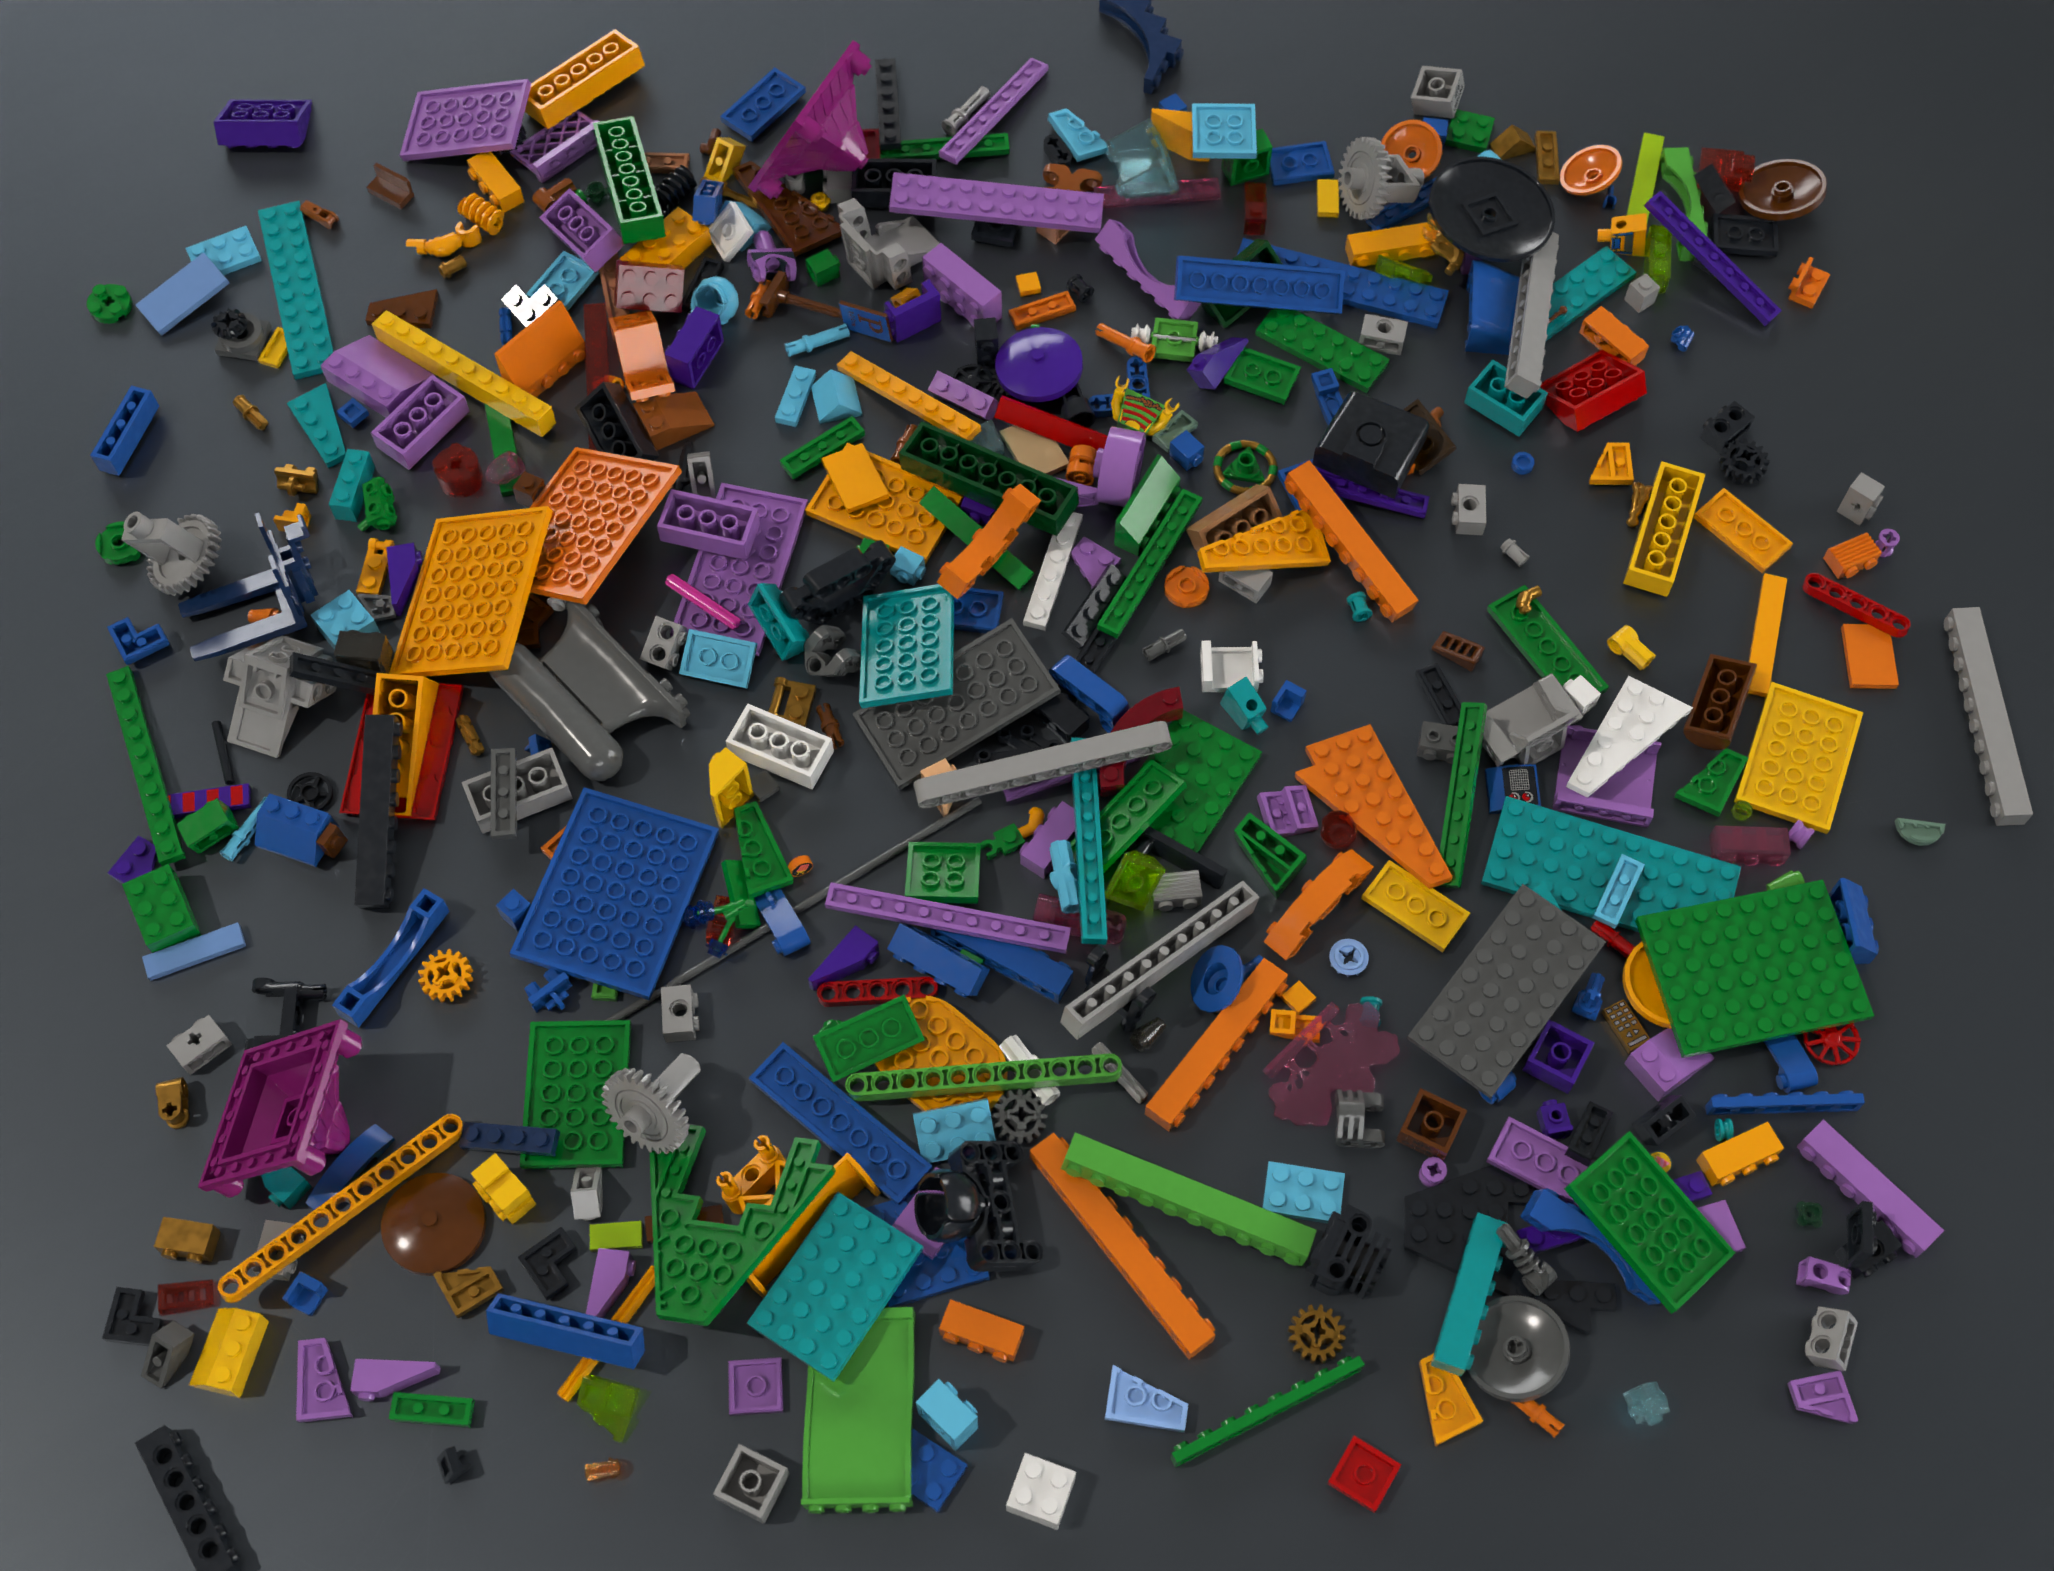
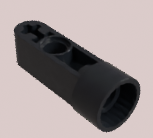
M1077 383L1068 393L1059 397L1062 404L1061 415L1063 419L1089 428L1094 424L1096 417L1089 400L1083 397Z

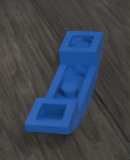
M1332 368L1311 373L1316 397L1327 425L1330 424L1343 403L1338 391L1340 385Z
M376 1124L364 1131L337 1157L323 1174L305 1202L306 1205L315 1210L351 1184L374 1157L379 1159L393 1143L394 1137Z

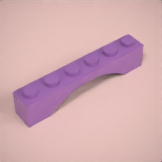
M1109 219L1095 238L1100 244L1099 248L1104 253L1110 254L1114 258L1113 262L1121 268L1124 267L1128 271L1126 274L1132 280L1138 281L1141 284L1140 288L1144 292L1152 294L1155 297L1154 301L1159 306L1165 307L1172 319L1189 321L1201 303L1174 301L1175 285H1167L1153 277L1144 267L1138 256L1134 235L1121 222Z

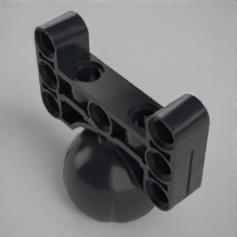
M965 1141L949 1153L948 1162L951 1170H934L924 1175L918 1184L917 1189L919 1191L935 1190L944 1192V1194L922 1192L915 1196V1219L920 1232L927 1239L940 1243L955 1242L967 1236L964 1240L967 1254L966 1261L974 1271H1024L1043 1259L1044 1250L1039 1242L1036 1240L1020 1239L1007 1171L1023 1160L1024 1151L1021 1145L1014 1141Z

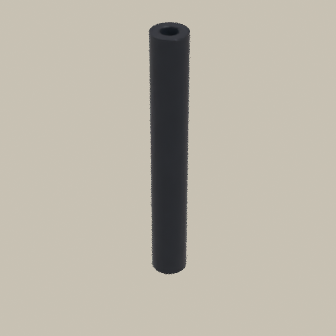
M213 721L211 724L226 785H231L235 780L221 721Z

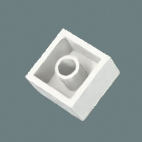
M1025 1453L1006 1504V1511L1057 1530L1076 1478V1472Z

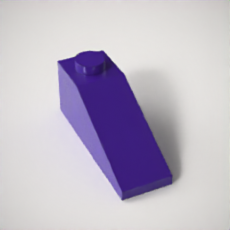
M1231 337L1199 353L1187 369L1198 387L1215 389L1249 342L1248 339Z
M414 543L386 547L391 601L397 616H402L417 583L420 564L423 563L422 552L417 551Z
M855 925L808 978L810 989L815 991L825 982L838 981L863 970L868 964H873L879 956L878 941Z

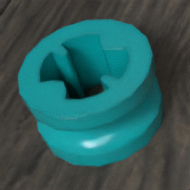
M1720 1118L1715 1120L1714 1131L1718 1142L1723 1141V1139L1729 1140L1733 1138L1734 1129L1730 1118H1726L1725 1121H1722Z

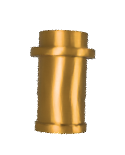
M458 255L446 263L441 262L438 270L443 278H451L453 273L466 268L467 264L465 259Z

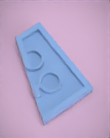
M1113 1365L1105 1420L1185 1432L1188 1403L1161 1389L1150 1386L1140 1378L1133 1377Z

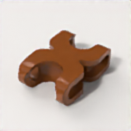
M1047 164L1043 170V178L1047 183L1054 185V187L1042 188L1081 192L1097 191L1102 185L1103 177L1099 172L1089 169H1077L1071 174L1070 169L1065 165Z

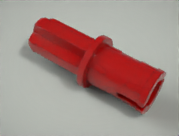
M1597 920L1590 928L1593 933L1608 943L1607 947H1613L1626 959L1636 947L1622 937L1620 931L1616 932L1608 925Z

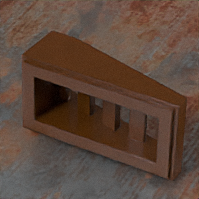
M1443 631L1431 650L1472 672L1483 656L1485 647ZM1447 640L1449 643L1446 647H1442L1443 642ZM1453 644L1456 645L1454 651L1450 650ZM1460 649L1464 650L1462 654L1458 653Z

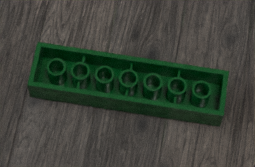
M924 421L920 422L899 452L901 469L995 510L1003 502L1002 496L1008 488L1011 487L1013 489L1017 485L1022 484L1041 500L1026 523L1055 536H1058L1079 504L1078 487Z

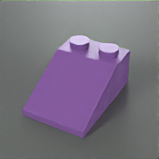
M1667 1028L1634 1050L1624 1064L1659 1102L1715 1058L1710 1052L1682 1058L1673 1031Z

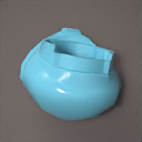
M714 276L703 279L692 293V310L690 312L692 313L697 306L716 313L720 316L721 325H724L736 314L739 306L738 293L734 285L726 278Z

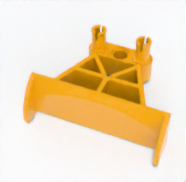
M766 1135L758 1136L760 1144L756 1139L754 1140V1147L759 1153L734 1177L729 1172H721L723 1181L719 1176L716 1178V1183L722 1189V1198L734 1214H743L747 1203L771 1206L774 1195L764 1194L774 1184L777 1189L786 1159L780 1149L771 1144L770 1139ZM846 1153L833 1166L836 1171L832 1178L747 1278L746 1281L751 1288L763 1299L768 1293L765 1287L789 1263L837 1192L850 1200L864 1187L877 1197L881 1194L870 1176L850 1154Z

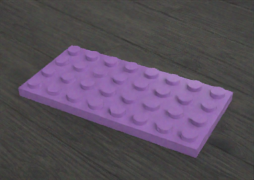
M721 483L716 499L758 508L760 526L747 560L698 550L687 583L740 618V626L735 630L730 629L683 596L674 622L687 627V634L689 629L755 642L757 643L755 656H760L766 634L748 606V602L757 584H776L779 590H781L805 517L808 500ZM673 628L670 631V637L674 634Z

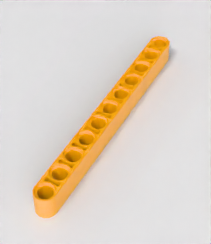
M447 1114L225 1274L218 1283V1290L222 1299L228 1303L240 1301L461 1138L463 1131L460 1117L455 1114ZM449 1124H454L458 1127L453 1133H448L444 1130ZM429 1139L437 1142L433 1148H426L423 1146V1143ZM406 1155H413L416 1158L410 1164L403 1163L401 1160ZM390 1170L394 1173L392 1178L385 1180L380 1177L382 1172ZM364 1186H369L373 1189L368 1195L363 1196L358 1193L360 1188ZM342 1202L351 1204L350 1208L346 1211L341 1212L336 1209ZM320 1218L329 1220L328 1224L322 1228L316 1227L314 1224ZM298 1234L307 1236L306 1240L301 1244L292 1242L293 1238ZM276 1250L284 1252L281 1259H270L272 1252ZM257 1266L262 1269L261 1273L256 1277L247 1275L248 1270L252 1267ZM236 1283L239 1285L236 1292L232 1294L225 1293V1288L228 1284Z

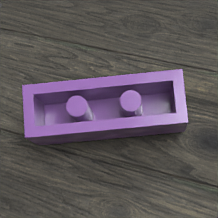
M938 370L928 388V391L934 396L991 423L999 404L994 397Z
M1063 801L1058 807L1054 806L1047 816L1048 820L1044 825L1040 824L1036 828L1033 839L1030 842H1025L1019 852L1020 864L1043 879L1053 868L1049 849L1051 843L1057 840L1071 842L1075 838L1074 808Z

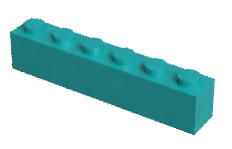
M1477 1213L1430 1366L1458 1376H1462L1465 1370L1470 1371L1475 1356L1470 1354L1473 1344L1478 1345L1482 1330L1478 1329L1480 1320H1485L1489 1308L1485 1301L1487 1295L1492 1296L1496 1281L1492 1280L1494 1271L1499 1272L1503 1257L1499 1256L1501 1247H1506L1496 1234L1498 1227L1507 1222L1481 1213Z

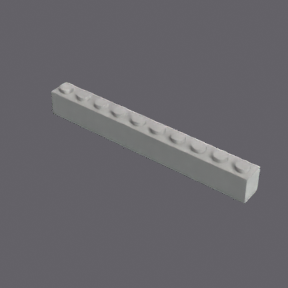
M1552 232L1548 242L1539 252L1523 259L1521 265L1504 387L1526 399L1533 392L1536 393L1542 383L1540 380L1544 368L1542 363L1546 352L1544 349L1548 337L1546 332L1550 321L1548 317L1552 306L1550 302L1554 291L1552 286L1555 279V266L1557 264L1556 255L1559 249V235L1555 232Z
M1980 607L1952 608L1944 619V629L1948 631L1949 649L1953 651L1954 669L1958 671L1959 689L1964 695V709L1969 715V729L1974 735V749L1979 755L1980 773L1984 775L1985 793L1989 796L1991 803V816L1994 817L1996 826L2025 825L2033 815Z
M1241 881L1065 1006L1060 1023L1078 1040L1136 998L1146 987H1151L1251 915L1257 905L1259 896L1244 881Z

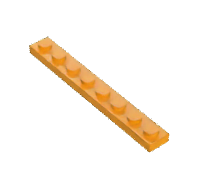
M852 351L837 364L838 371L852 377L864 386L942 430L968 441H971L982 431L981 425Z

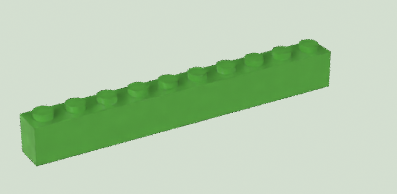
M1076 1132L1061 1167L1070 1176L1082 1177L1089 1180L1095 1186H1104L1114 1190L1120 1196L1134 1198L1144 1206H1153L1161 1209L1169 1216H1178L1187 1220L1191 1225L1203 1226L1210 1229L1216 1235L1235 1239L1240 1245H1250L1259 1249L1265 1255H1274L1282 1258L1290 1265L1303 1266L1308 1258L1317 1231L1304 1224Z

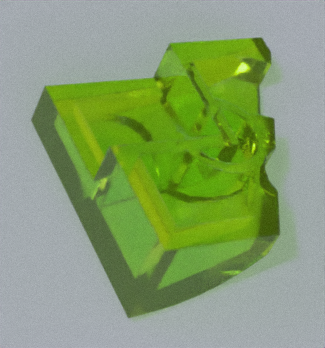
M1383 255L1378 256L1375 272L1390 278L1404 276L1418 283L1431 282L1432 275L1426 270Z
M591 1374L582 1379L577 1405L585 1412H589L599 1426L603 1425L614 1436L613 1439L615 1441L621 1442L629 1425L639 1388Z

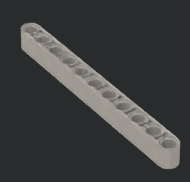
M1158 721L916 780L913 786L918 806L920 808H931L1163 752L1170 749L1173 744L1167 723Z

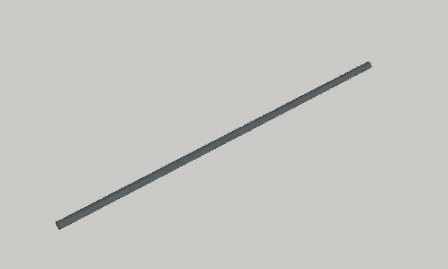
M974 798L834 883L842 885L851 883L907 849L909 842H919L982 804L980 798ZM829 886L792 907L796 915L826 898ZM767 923L722 949L717 955H712L661 987L681 985L771 931ZM661 987L654 990L650 1000L641 998L606 1020H622L661 997Z

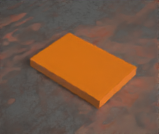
M1843 624L1841 632L1850 688L1897 689L1899 682L1891 635L1869 624Z

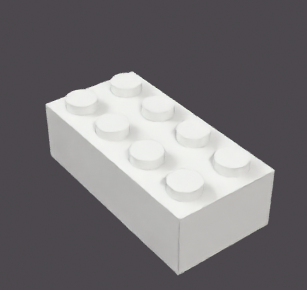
M750 704L746 705L726 740L727 749L743 761L764 770L766 769L812 790L834 752L832 738Z

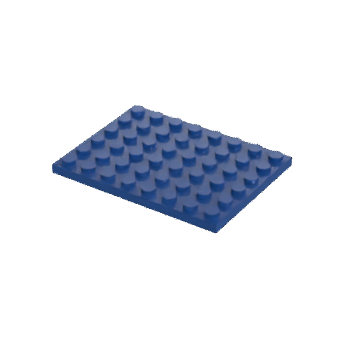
M584 787L511 948L510 956L650 1000L716 842L719 828Z

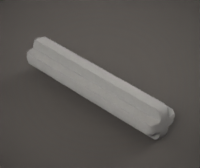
M1102 1042L1097 1043L1092 1048L1093 1055L1112 1054ZM1113 1063L1105 1065V1068L1110 1073L1118 1068ZM1122 1065V1075L1117 1081L1137 1103H1142L1148 1097V1092Z

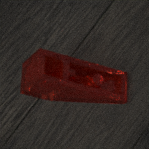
M1245 182L1244 234L1265 235L1267 221L1266 183Z

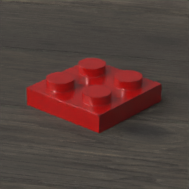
M1354 1435L1327 1484L1375 1513L1402 1464Z

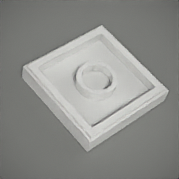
M732 201L729 202L715 222L709 227L711 241L722 259L726 262L732 260L754 233L738 205Z

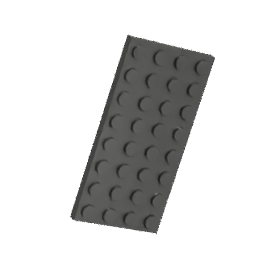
M1013 618L953 653V695L861 708L854 712L853 716L899 790L921 778V770L945 758L947 761L951 760L1057 696L1061 691Z
M1522 884L1410 1032L1407 1039L1491 1099L1606 941Z

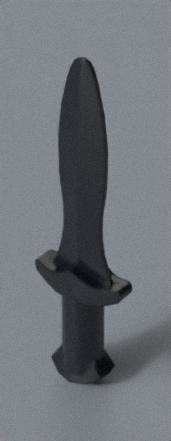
M690 441L685 443L680 455L679 467L682 473L673 484L674 490L682 491L684 486L691 483L689 479H686L688 468L687 454H691L692 451Z

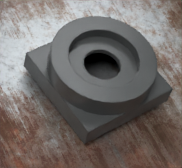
M244 313L247 319L246 329L248 330V335L243 339H223L219 337L215 347L216 354L258 361L257 359L263 351L272 327L270 321L258 320L254 315ZM229 319L228 322L226 323V325H227L228 328H229L230 322H232L231 319Z

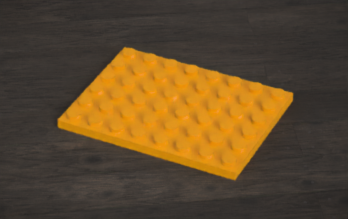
M548 506L436 519L389 674L426 677L508 670L553 512Z

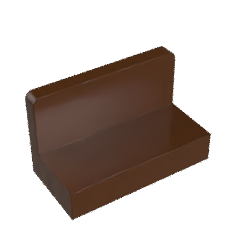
M375 163L373 167L377 176L367 186L368 193L402 210L414 197L409 179Z

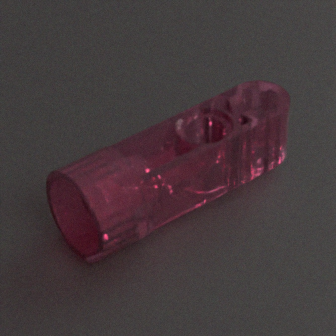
M1039 893L1033 921L1070 927L1071 935L1081 937L1080 912L1065 914L1061 911L1059 897ZM1106 909L1107 943L1118 944L1124 938L1127 923L1126 917L1119 912Z

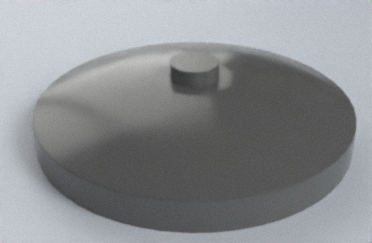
M1504 1296L1486 1303L1489 1306L1484 1321L1480 1320L1478 1329L1482 1330L1478 1345L1473 1344L1470 1353L1475 1355L1470 1371L1467 1370L1471 1378L1483 1391L1504 1401L1526 1402L1546 1395L1562 1380L1570 1361V1342L1563 1322L1550 1307L1530 1297Z

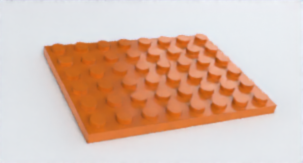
M575 447L530 506V508L548 506L553 511L530 593L586 605L682 473L679 465Z

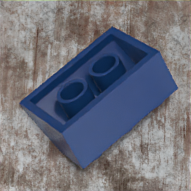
M269 793L257 813L255 846L316 867L324 855V851L316 841L329 823L338 826V828L340 826L327 812Z
M1840 878L1829 893L1831 902L1854 963L1869 964L1878 954L1879 945L1877 940H1874L1872 932L1874 927L1873 920L1869 917L1867 911L1868 898L1863 894L1862 886L1846 878Z

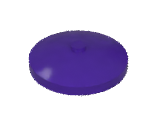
M1047 327L1026 329L1011 336L1000 347L995 360L996 375L1002 388L1017 399L1028 402L1054 400L1068 393L1078 383L1083 371L1082 352L1077 342L1060 330Z

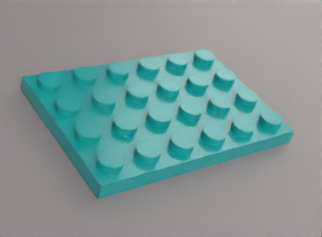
M936 584L863 596L859 692L861 708L953 695L954 596L941 585Z
M837 1192L747 1324L835 1382L924 1247Z

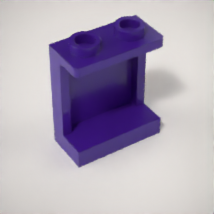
M929 279L922 282L921 296L897 308H894L889 301L884 302L885 311L883 313L888 315L892 337L897 343L941 321L940 293Z

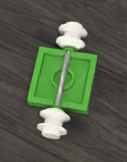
M1155 317L1154 332L1151 331V334L1148 324L1145 328H1140L1137 323L1136 328L1132 327L1131 338L1139 337L1146 344L1149 343L1150 339L1156 347L1153 358L1192 362L1195 346H1198V343V348L1201 352L1205 348L1209 349L1218 343V336H1214V332L1209 336L1203 331L1199 338L1197 336L1198 322Z

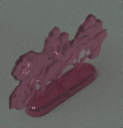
M1332 1001L1263 1069V1072L1269 1078H1274L1284 1068L1290 1069L1288 1082H1278L1269 1089V1097L1276 1105L1274 1116L1279 1117L1281 1120L1289 1118L1295 1125L1305 1126L1312 1124L1314 1126H1326L1332 1112L1330 1093L1333 1090H1352V1092L1362 1090V1092L1373 1093L1375 1078L1369 1071V1066L1377 1064L1386 1065L1399 1054V1046L1397 1045L1398 1038L1396 1034H1391L1387 1031H1377L1380 1013L1370 1002H1365L1363 1005L1359 1003L1349 1004L1346 1009V1020L1343 1025H1333L1331 1021L1339 1014L1340 1009ZM1327 1027L1333 1040L1331 1043L1318 1047L1312 1040ZM1346 1030L1348 1032V1035L1344 1036L1340 1033V1031ZM1308 1046L1316 1054L1317 1060L1311 1067L1300 1068L1295 1062V1057ZM1308 1071L1310 1075L1304 1076L1302 1072ZM1296 1073H1299L1303 1080V1087L1301 1089H1297L1294 1079L1298 1078ZM1289 1084L1292 1085V1091L1287 1089Z

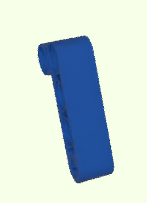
M1065 655L1049 669V674L1056 683L1099 715L1101 726L1107 733L1112 731L1119 719L1130 709L1128 701L1121 693L1069 655Z

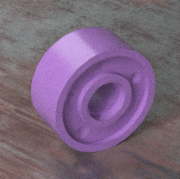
M1113 426L1110 428L1105 448H1098L1094 463L1093 477L1099 478L1097 502L1125 507L1138 486L1145 449V432Z

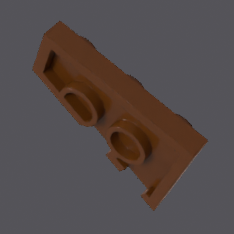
M434 289L371 302L367 311L366 323L368 326H372V323L387 310L416 328L431 329L438 291Z

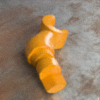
M459 222L455 227L456 234L451 232L441 237L429 239L428 242L426 239H407L406 247H416L419 255H427L429 253L430 255H435V257H447L461 246L466 248L477 246L481 242L482 237L478 225H473L471 229L465 230L463 223Z

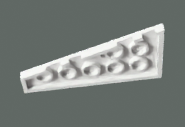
M1628 676L1566 787L1588 798L1616 772L1621 771L1627 763L1635 759L1657 741L1668 729L1674 727L1684 716L1686 717L1693 707Z

